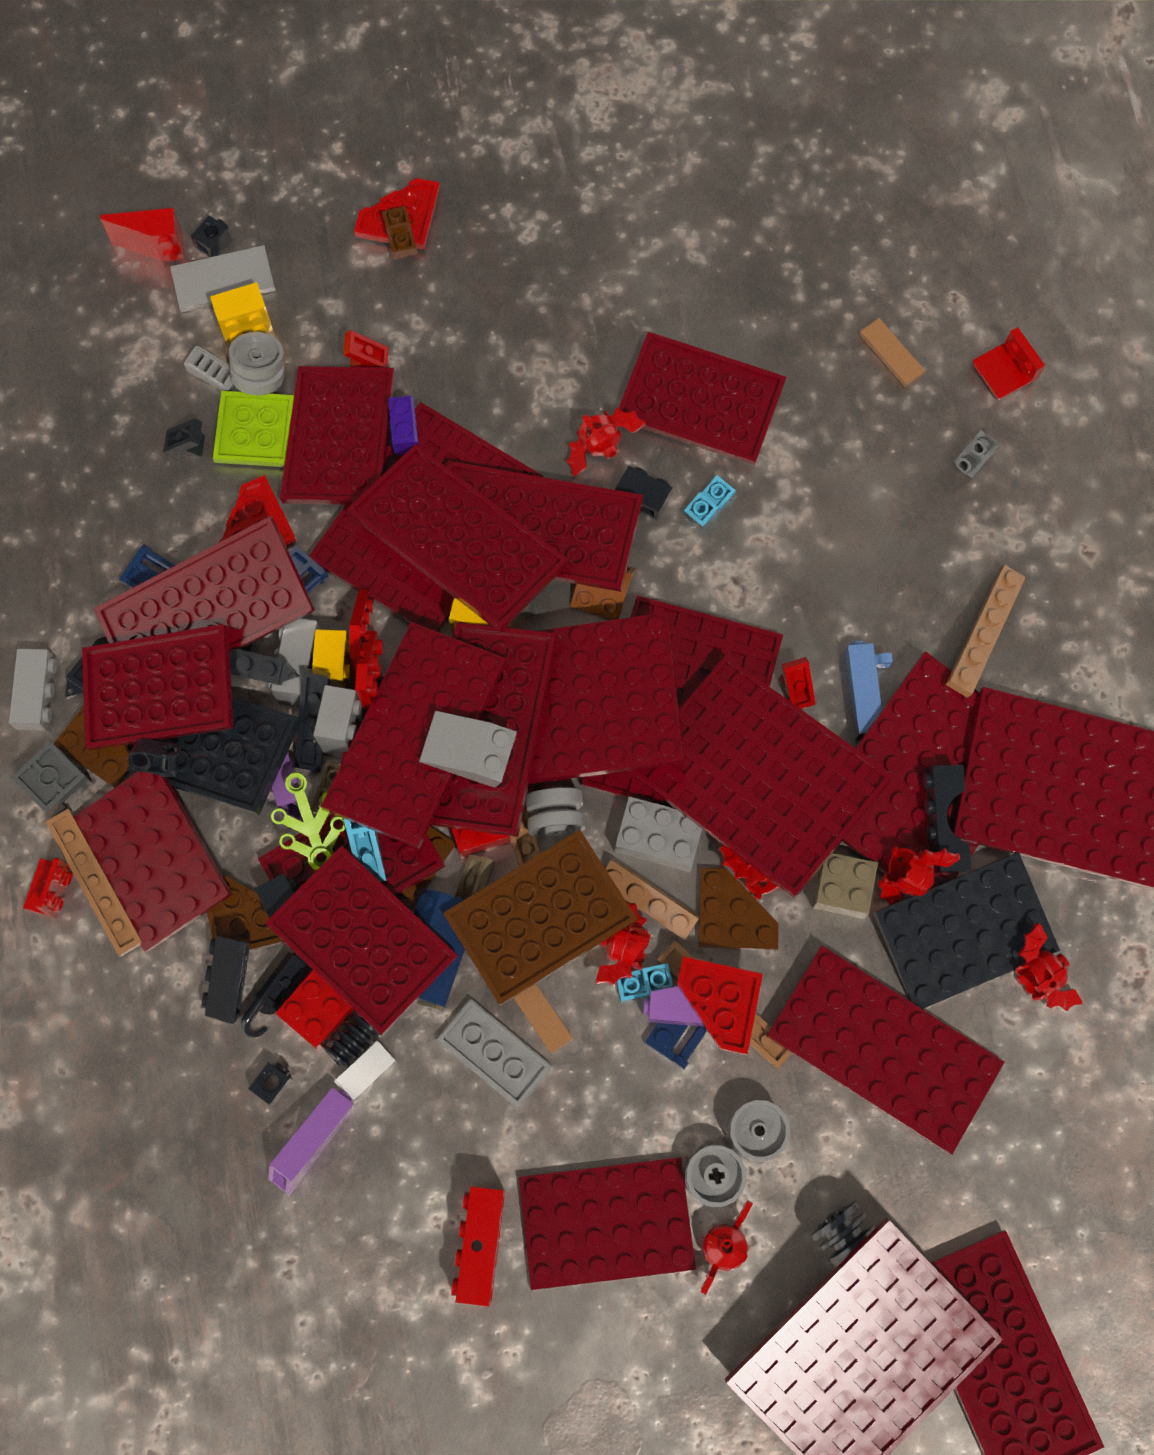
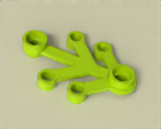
M292 772L287 776L285 785L287 790L295 795L303 822L288 815L283 808H275L271 812V820L275 824H284L309 837L311 846L295 840L294 835L288 832L280 836L279 843L284 849H292L308 857L310 866L318 870L334 854L332 847L340 832L346 828L344 818L334 816L331 819V829L322 843L319 832L329 812L322 810L320 806L315 818H313L304 791L307 786L306 777L300 772ZM293 778H299L301 780V785L299 787H293L291 785V780ZM328 791L322 795V803ZM277 811H281L284 814V818L280 821L274 818V814ZM337 819L343 821V826L339 829L333 826V822ZM289 836L293 842L291 845L286 846L282 843V839ZM324 853L326 860L323 862L317 861V854Z

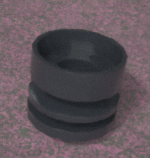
M856 1201L834 1210L810 1234L814 1242L826 1236L827 1239L818 1246L821 1251L832 1246L835 1248V1251L828 1258L829 1263L834 1269L875 1229L874 1225L863 1230L859 1227L867 1217L864 1212L855 1218L851 1216L860 1208Z

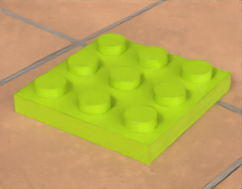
M221 391L213 452L214 463L284 467L294 395H251L244 392Z

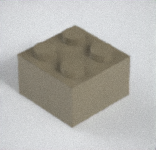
M832 853L820 868L813 909L865 919L870 912L878 863Z

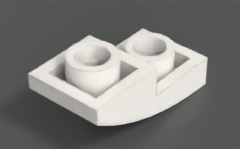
M376 1041L340 1074L334 1082L353 1101L395 1059Z

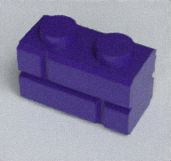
M413 396L388 399L394 453L397 456L404 455L415 444L419 446Z

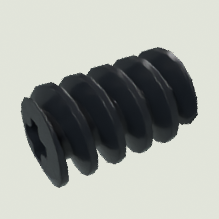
M356 1014L353 1016L356 1025L347 1022V1033L340 1029L337 1031L340 1040L331 1037L329 1039L332 1045L331 1048L324 1044L321 1046L338 1066L342 1064L349 1067L348 1057L357 1060L356 1049L362 1052L366 1051L364 1042L373 1045L372 1034L381 1037L370 1024Z

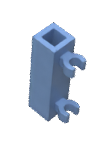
M855 641L847 646L844 655L855 740H861L882 710L877 668H889L893 660L892 653L875 655L873 643L866 644L865 641Z

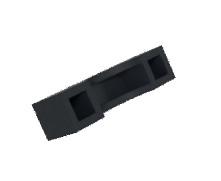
M931 766L925 769V773L922 776V784L927 793L924 810L929 820V825L926 828V837L930 841V852H940L943 849H947L950 853H959L960 860L949 867L933 865L934 874L971 871L970 844L957 838L951 831L947 821V811L951 801L965 791L964 766Z

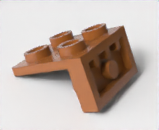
M627 567L622 592L576 584L571 607L608 619H619L629 583L634 577L636 568Z

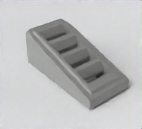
M196 345L184 362L187 372L221 391H231L234 386L231 381V375L227 377L224 383L220 382L226 373L230 374V365ZM208 363H210V364H211L210 367H209L208 370L205 372L204 369L206 368V366L208 365ZM219 368L220 371L218 372L216 377H212L216 370Z

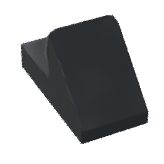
M193 418L168 429L163 453L193 457L202 456L205 435L201 431L202 421Z

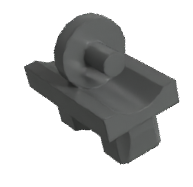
M983 428L954 461L956 467L970 478H973L1002 444L993 439L987 430Z

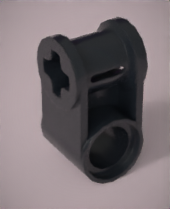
M141 738L136 741L127 761L129 766L135 771L157 774L163 777H175L180 773L178 757L181 755V747L171 742Z

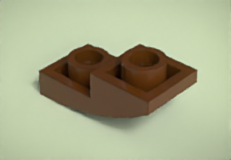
M406 206L382 211L394 259L416 255L417 249Z

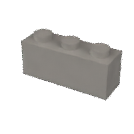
M17 649L9 724L16 730L47 731V723L51 722L52 710L49 707L50 698L54 696L52 675L56 673L57 660L47 649Z

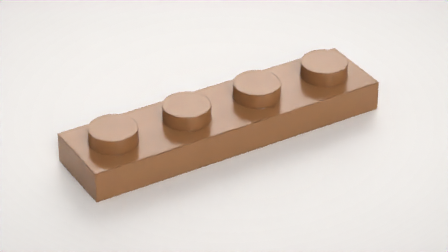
M612 858L605 868L625 900L631 904H637L638 909L685 940L701 916L615 858Z

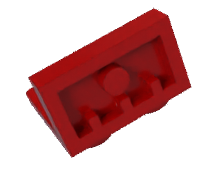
M1019 327L1009 332L1005 343L977 357L972 362L997 400H1001L1039 379L1046 366Z
M54 857L53 861L40 858L23 909L56 918L57 912H61L64 906L65 898L63 895L65 889L71 885L73 880V872L69 865Z

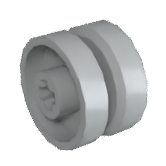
M248 332L232 341L229 348L231 381L238 390L251 395H266L276 391L282 385L285 378L284 351L279 340L267 333Z
M551 788L538 790L526 795L527 812L534 814L528 818L530 835L556 837L571 835L578 830H585L584 814L577 811L583 807L581 790L575 788Z
M754 1100L745 1103L732 1114L728 1123L727 1138L731 1148L740 1158L748 1162L762 1163L776 1158L785 1150L790 1139V1124L786 1114L779 1106L765 1100ZM757 1126H761L764 1135L757 1136L754 1129Z
M710 1145L697 1151L689 1159L684 1171L685 1186L689 1195L697 1203L708 1208L724 1207L735 1202L743 1193L747 1183L746 1168L742 1159L733 1150L721 1145ZM717 1172L720 1176L719 1181L710 1180L709 1175Z

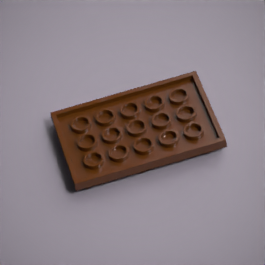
M581 830L563 839L443 913L499 1006L637 921V917Z

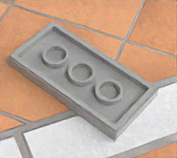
M264 245L170 266L181 313L212 306L210 296L255 282L258 283L261 294L275 291Z
M471 998L436 1039L437 1042L518 1110L553 1068V1066Z

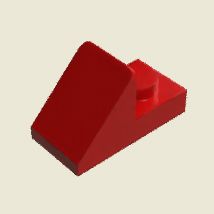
M352 330L345 333L343 355L351 359L350 367L388 366L389 347Z
M803 657L781 664L783 675L779 678L786 699L800 709L816 705L810 665L807 658Z

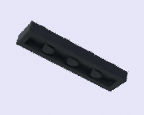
M307 668L302 672L299 718L302 721L297 730L295 768L320 772L322 769L324 752L313 735L325 685L330 686L331 673Z

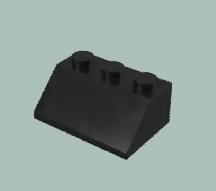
M219 933L216 935V939H211L209 955H213L212 966H207L205 981L209 982L208 992L203 993L201 1008H205V1016L230 1024H234L240 1017L251 937Z

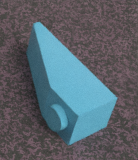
M344 819L353 857L380 882L386 881L377 832Z

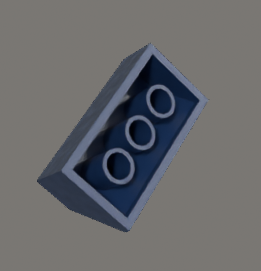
M422 889L414 914L453 950L458 957L416 1001L441 1007L446 1006L465 949L443 913L464 901V899L439 891Z

